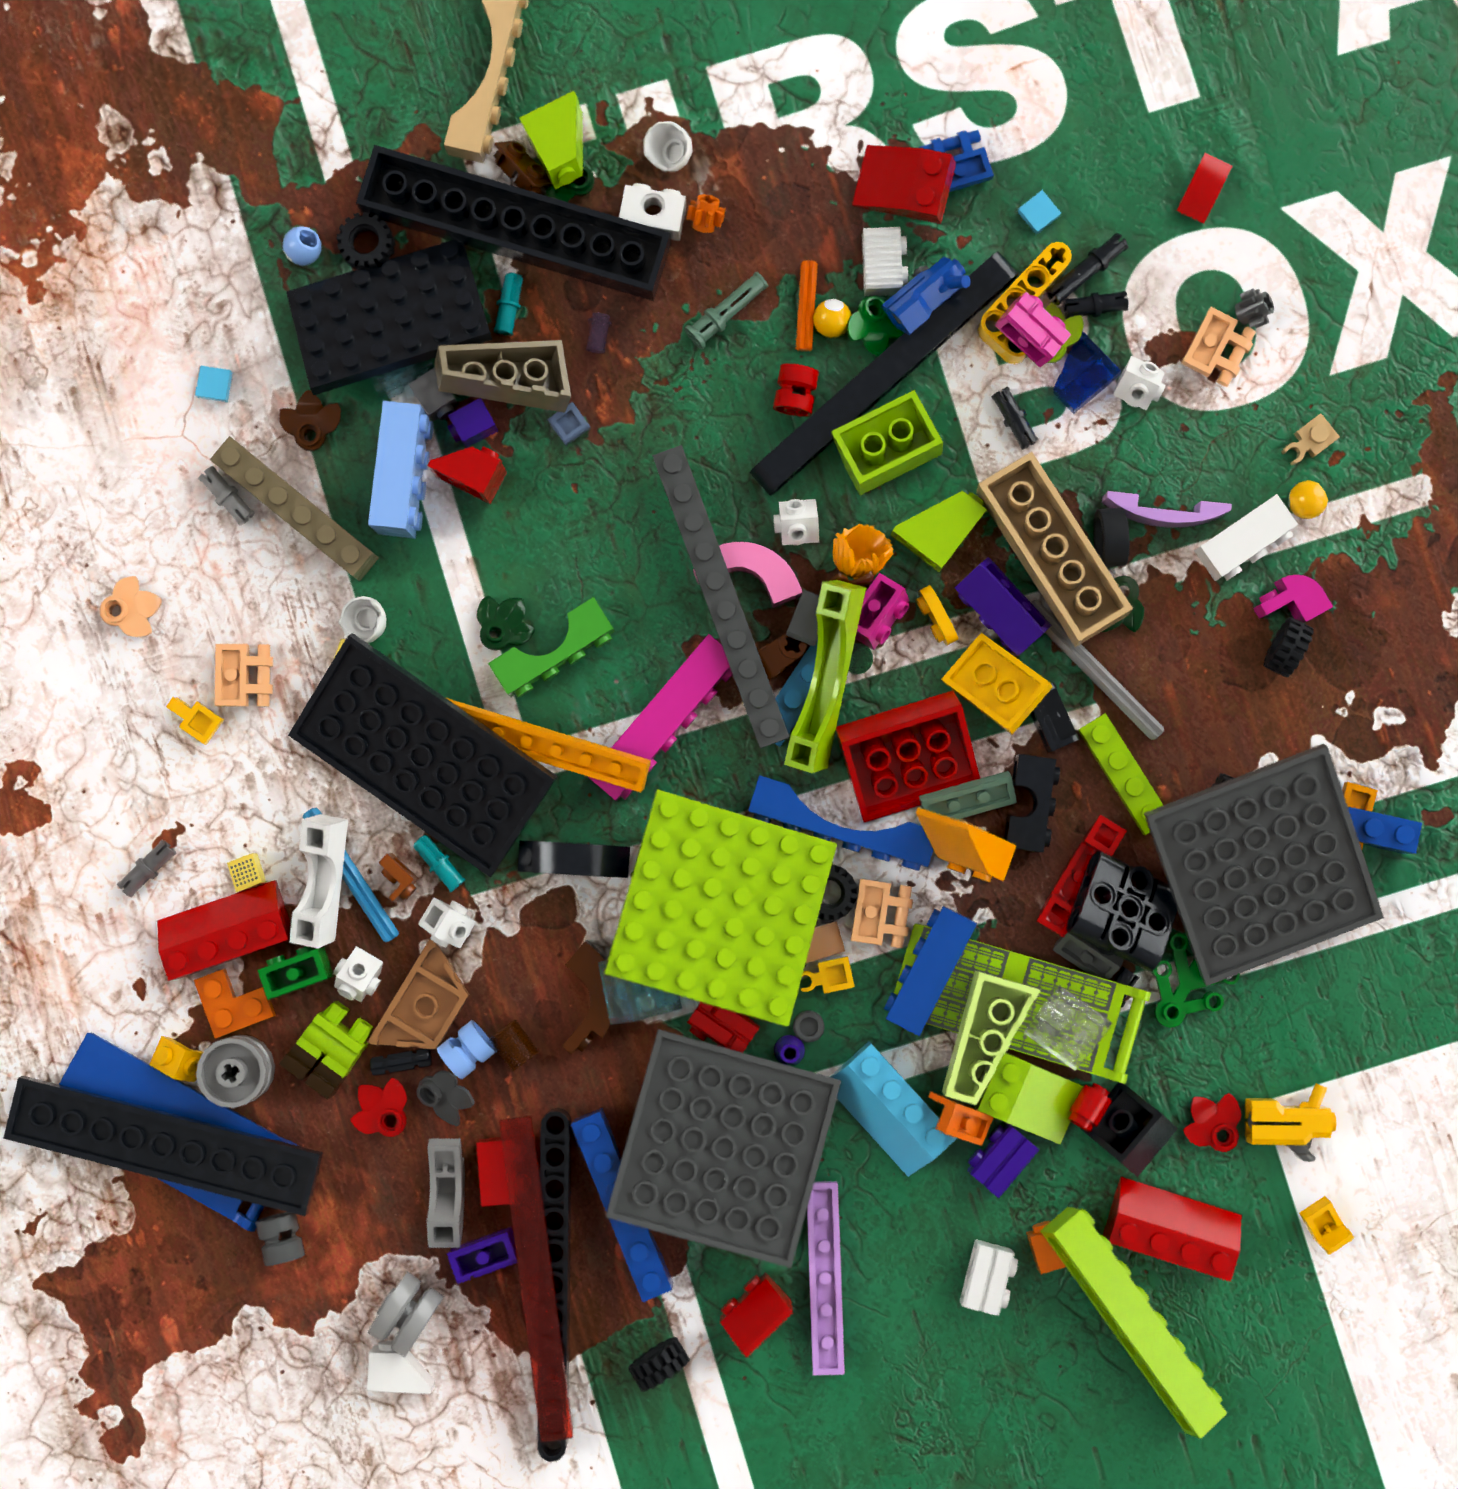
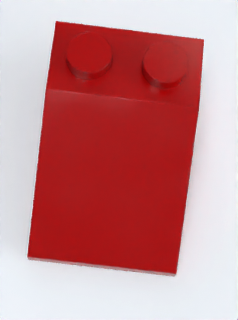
M867 145L852 206L941 224L956 167L954 157L949 153L924 148Z

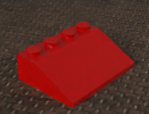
M953 690L836 727V735L864 823L921 805L920 795L980 779L962 704Z

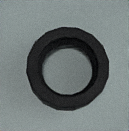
M1122 507L1097 509L1094 514V549L1106 567L1125 566L1128 562L1130 545L1129 527L1126 513Z

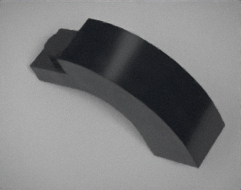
M519 840L517 871L628 878L630 847Z

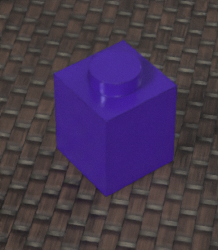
M481 398L448 415L452 422L451 425L447 426L456 443L462 440L466 448L499 431Z

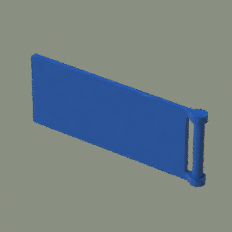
M92 1032L86 1034L59 1083L62 1086L298 1146L230 1108L214 1104L201 1092L179 1080L172 1079L145 1061ZM159 1179L231 1219L245 1230L250 1232L256 1230L255 1221L260 1216L264 1208L263 1205L252 1203L248 1212L243 1214L238 1211L243 1200Z

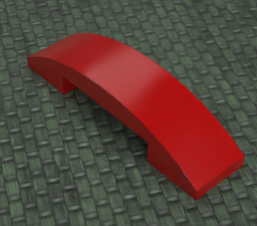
M1102 815L1097 817L1061 873L1036 922L1062 938L1065 937L1067 933L1066 925L1091 857L1098 850L1113 856L1127 830Z

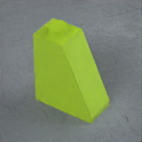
M575 91L519 118L527 139L555 189L568 185L575 179L583 176V112Z
M961 491L896 525L890 536L936 571L940 572L987 509L983 507L984 502L972 492H969L967 495L964 491Z

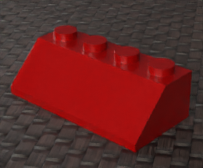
M277 880L157 920L158 951L168 981L180 979L290 941L291 922Z
M1120 1176L1103 1236L1111 1244L1231 1282L1240 1253L1242 1215Z

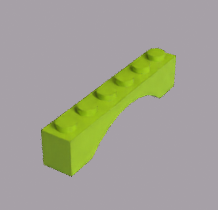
M840 580L822 582L816 610L818 642L814 672L803 709L790 735L784 765L809 773H815L828 768L866 587Z

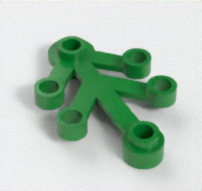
M1178 932L1171 933L1167 946L1172 950L1179 981L1174 993L1168 978L1172 973V966L1168 961L1161 959L1158 966L1162 963L1165 965L1166 970L1163 974H1158L1157 967L1151 972L1156 977L1160 1000L1156 1003L1154 1009L1155 1018L1161 1025L1170 1028L1180 1025L1186 1014L1205 1009L1218 1011L1224 1005L1222 995L1214 991L1205 993L1202 998L1185 1001L1191 990L1206 987V985L1202 981L1195 958L1190 966L1188 964L1185 951L1188 947L1187 937ZM1176 937H1180L1182 940L1181 946L1175 948L1173 945ZM1240 973L1232 976L1229 980L1224 979L1211 985L1222 982L1230 985L1235 984L1240 978ZM1212 996H1216L1217 1003L1211 1007L1209 999ZM1170 1007L1175 1008V1015L1173 1017L1167 1016V1010Z

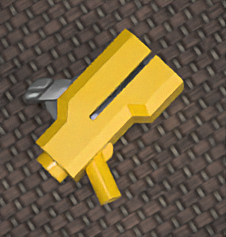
M1315 1083L1308 1102H1301L1299 1106H1282L1272 1098H1246L1245 1118L1248 1119V1121H1245L1246 1142L1251 1145H1285L1298 1159L1304 1162L1315 1161L1316 1157L1309 1151L1312 1138H1331L1332 1132L1336 1130L1335 1113L1331 1112L1330 1108L1320 1106L1327 1087Z

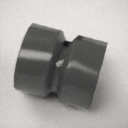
M283 1212L255 1221L258 1238L265 1243L261 1247L265 1266L286 1263L305 1255L302 1237L296 1236V1232L299 1229L297 1214Z

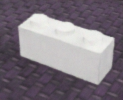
M1276 494L1194 550V552L1215 581L1223 576L1226 580H1229L1242 571V568L1239 566L1248 559L1254 563L1266 555L1268 552L1265 547L1273 542L1279 546L1291 538L1293 534L1290 530L1299 524L1278 494Z

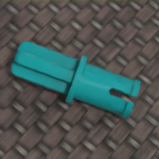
M507 273L505 275L501 299L497 300L496 303L499 308L493 331L497 334L513 336L517 310L521 309V305L518 302L523 277L519 274Z
M424 835L414 843V849L430 866V873L434 871L449 889L450 893L466 880L448 860L450 856H445L429 836Z

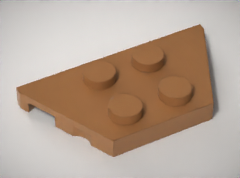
M431 939L427 942L369 1038V1044L436 1050L470 994L440 946Z

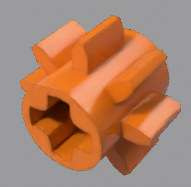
M702 194L697 197V201L691 200L690 205H688L686 219L693 220L692 228L696 231L712 233L715 230V226L721 227L726 208L719 207L720 200L717 197Z

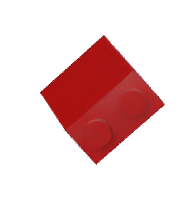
M472 446L430 460L427 465L436 478L490 505L507 473L502 464L503 461L498 458L499 454L484 446L481 450Z
M766 1272L760 1278L757 1275L753 1276L743 1287L745 1292L738 1299L732 1297L720 1310L723 1313L720 1316L721 1325L746 1358L793 1313L792 1299Z

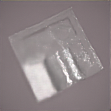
M1059 985L1041 1006L1036 1016L1025 1029L1024 1034L1076 1071L1109 1030L1112 1022Z

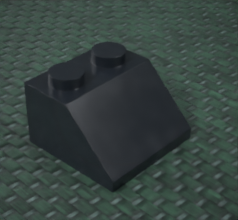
M1118 1082L1107 1096L1112 1102L1098 1126L1093 1127L1091 1132L1081 1130L1138 1177L1178 1128L1128 1086Z

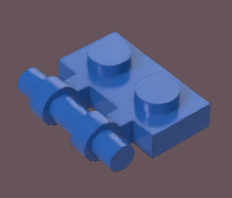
M963 130L957 132L954 137L944 140L936 138L930 140V144L919 147L944 153L957 148L961 150L962 154L953 156L956 167L949 192L993 179L994 175L985 147L972 149L971 144L981 142L979 130L971 132Z

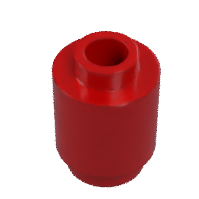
M1093 1083L1091 1087L1084 1085L1069 1110L1071 1115L1068 1120L1079 1128L1091 1132L1093 1127L1098 1126L1112 1102L1107 1097L1109 1091L1096 1083Z

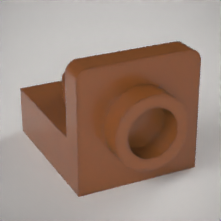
M387 853L378 862L384 868L381 873L393 884L397 881L400 883L399 887L388 898L392 902H396L400 898L405 901L417 889L414 884L419 878L393 853Z

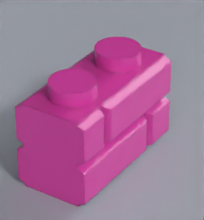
M1027 292L1019 296L995 324L1038 367L1050 361L1071 336V333L1065 329V323L1060 318L1048 313L1043 308V303L1038 297L1029 295Z

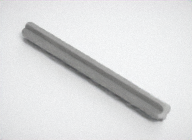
M1038 600L1032 601L1031 603L1052 625L1045 634L1150 740L1157 739L1163 733L1164 727L1082 644L1074 647L1058 620Z

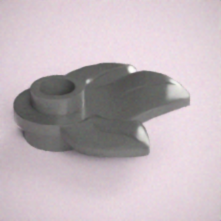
M438 1071L434 1076H426L419 1082L417 1088L419 1100L424 1105L433 1107L436 1115L451 1125L458 1126L460 1124L459 1109L470 1108L475 1104L470 1092L466 1088L457 1085V1076L451 1072Z

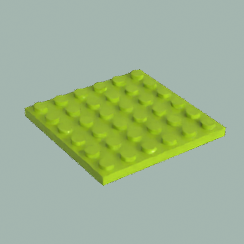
M656 790L604 975L789 1027L837 843Z

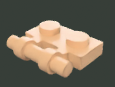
M1210 307L1181 364L1206 377L1211 375L1215 367L1221 371L1217 383L1228 387L1232 378L1237 377L1240 371L1239 364L1244 354L1249 353L1253 345L1251 341L1256 331L1250 327H1244L1241 335L1233 332L1238 320ZM1227 343L1234 348L1228 359L1221 356Z
M248 644L215 645V706L249 707V694H257V706L269 707L270 695L273 694V685L270 684V667H273V657H270L269 644H258V656H249ZM249 667H258L257 684H249Z
M860 879L850 940L882 945L883 935L887 933L892 934L891 947L903 949L905 936L908 937L909 927H906L909 908L912 909L913 899H910L912 887L900 885L898 897L889 896L891 883ZM888 905L897 906L894 925L885 924Z

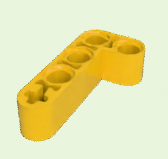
M1054 242L1047 246L981 318L978 325L979 337L1007 363L1018 364L1027 355L1023 352H1012L1008 346L1011 340L1001 331L991 332L987 329L985 323L990 320L997 322L1009 308L1006 302L1008 299H1017L1025 292L1040 299L1046 293V290L1062 276L1071 261V250L1062 242ZM1056 256H1058L1061 260L1055 262V264L1048 271L1046 267L1048 266L1051 258L1054 259L1056 258ZM1032 276L1039 278L1042 286L1038 288L1032 287L1028 283L1027 278Z

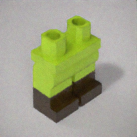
M339 1001L333 1002L325 1011L317 1013L296 1044L279 1063V1065L301 1081L309 1077L305 1084L327 1100L335 1095L362 1052L369 1043L366 1040L373 1029L371 1024L361 1018L356 1020L351 1029L342 1024V1020L350 1010ZM325 1055V1057H324L323 1060L320 1062V1064H319L318 1067L315 1069V1071L312 1072V1071L314 1070V1068L316 1067V1065H317V1064L319 1063V1061L321 1060V1058Z

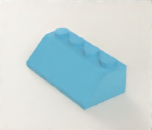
M870 1041L830 1076L831 1078L841 1080L837 1099L908 1177L937 1158L957 1139L936 1130L940 1118Z

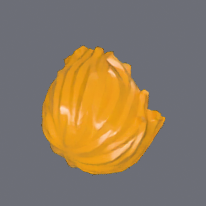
M858 524L849 530L844 528L842 534L837 532L835 534L837 538L833 539L832 554L834 564L841 573L846 574L847 577H852L854 580L870 571L875 576L894 554V549L890 543L891 540L887 539L880 530L874 529V526H869L868 524Z

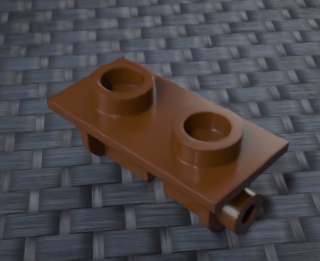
M515 140L495 143V146L499 149L494 154L495 164L510 179L514 178L517 172L519 173L514 182L518 188L542 194L541 186L552 185L545 169L526 153V149L522 144Z

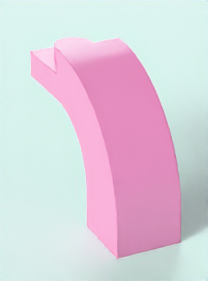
M731 542L719 545L728 572L741 571L758 578L764 585L773 608L801 597L802 589L795 573L787 562L774 551L750 542ZM693 569L694 576L696 578L697 583L699 584L695 571Z

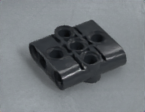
M1098 850L1093 854L1087 865L1066 925V930L1096 945L1097 949L1104 955H1116L1152 972L1161 961L1178 910L1169 884L1153 877L1146 867H1133ZM1131 877L1136 881L1137 889L1132 885ZM1094 891L1100 896V903L1096 901ZM1122 905L1127 910V917L1122 912ZM1149 919L1154 923V930L1149 925ZM1112 933L1117 937V945L1112 940Z

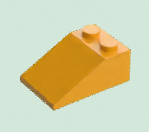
M917 808L916 815L937 858L949 862L948 869L965 874L966 869L974 871L973 877L989 883L992 877L1004 881L1016 845L971 824Z

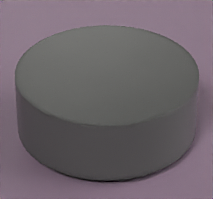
M802 1011L794 1019V1033L804 1042H814L824 1032V1021L815 1011Z

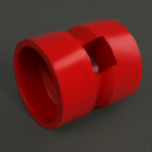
M788 363L780 365L777 383L781 386V389L776 390L773 409L792 416H812L815 397L811 392L816 390L819 371L799 364Z

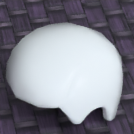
M671 121L656 123L648 129L643 139L645 157L655 167L664 172L679 171L688 163L693 152L691 138L688 133Z
M361 596L351 599L343 607L339 619V625L345 634L343 637L346 639L348 635L353 633L366 643L374 642L383 634L386 628V613L381 604L373 598Z

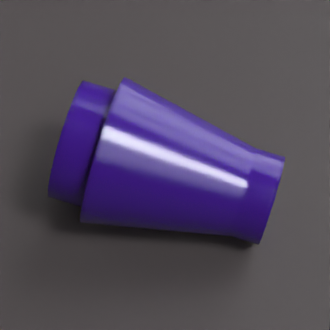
M794 1035L782 1036L774 1046V1055L777 1061L788 1066L798 1064L805 1054L803 1042ZM788 1047L796 1050L795 1055L790 1058L784 1055V1051Z

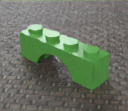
M594 597L567 613L568 633L564 642L555 651L546 655L533 656L513 647L488 663L507 695L512 697L516 694L518 698L526 695L534 689L531 684L541 678L544 681L553 678L560 672L558 667L566 662L572 665L586 656L585 650L593 645L596 648H600L612 640L611 634L615 630Z

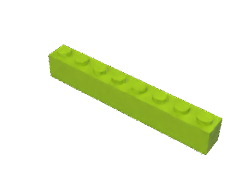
M1067 1207L1041 1230V1233L1183 1431L1188 1435L1201 1439L1227 1414L1220 1404L1222 1402L1220 1395L1212 1387L1207 1386L1202 1379L1204 1377L1202 1370L1194 1362L1189 1361L1184 1354L1186 1349L1182 1342L1169 1333L1166 1328L1168 1326L1167 1321L1149 1305V1296L1140 1286L1134 1284L1129 1277L1131 1275L1129 1268L1122 1261L1116 1259L1111 1252L1113 1246L1106 1237L1101 1234L1099 1235L1093 1226L1095 1222L1091 1215L1084 1209Z

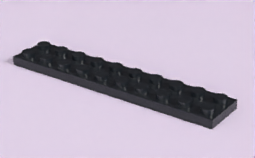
M27 1076L18 1077L3 1139L306 1216L309 1212L323 1152Z

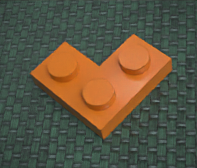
M226 968L194 980L215 1039L276 1016L271 1000H267L263 987L236 997Z

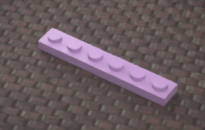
M814 1181L807 1207L813 1376L845 1375L838 1182Z

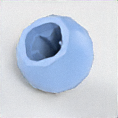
M304 226L293 227L285 234L283 251L287 259L294 264L301 266L310 265L320 256L322 242L318 234L310 228Z

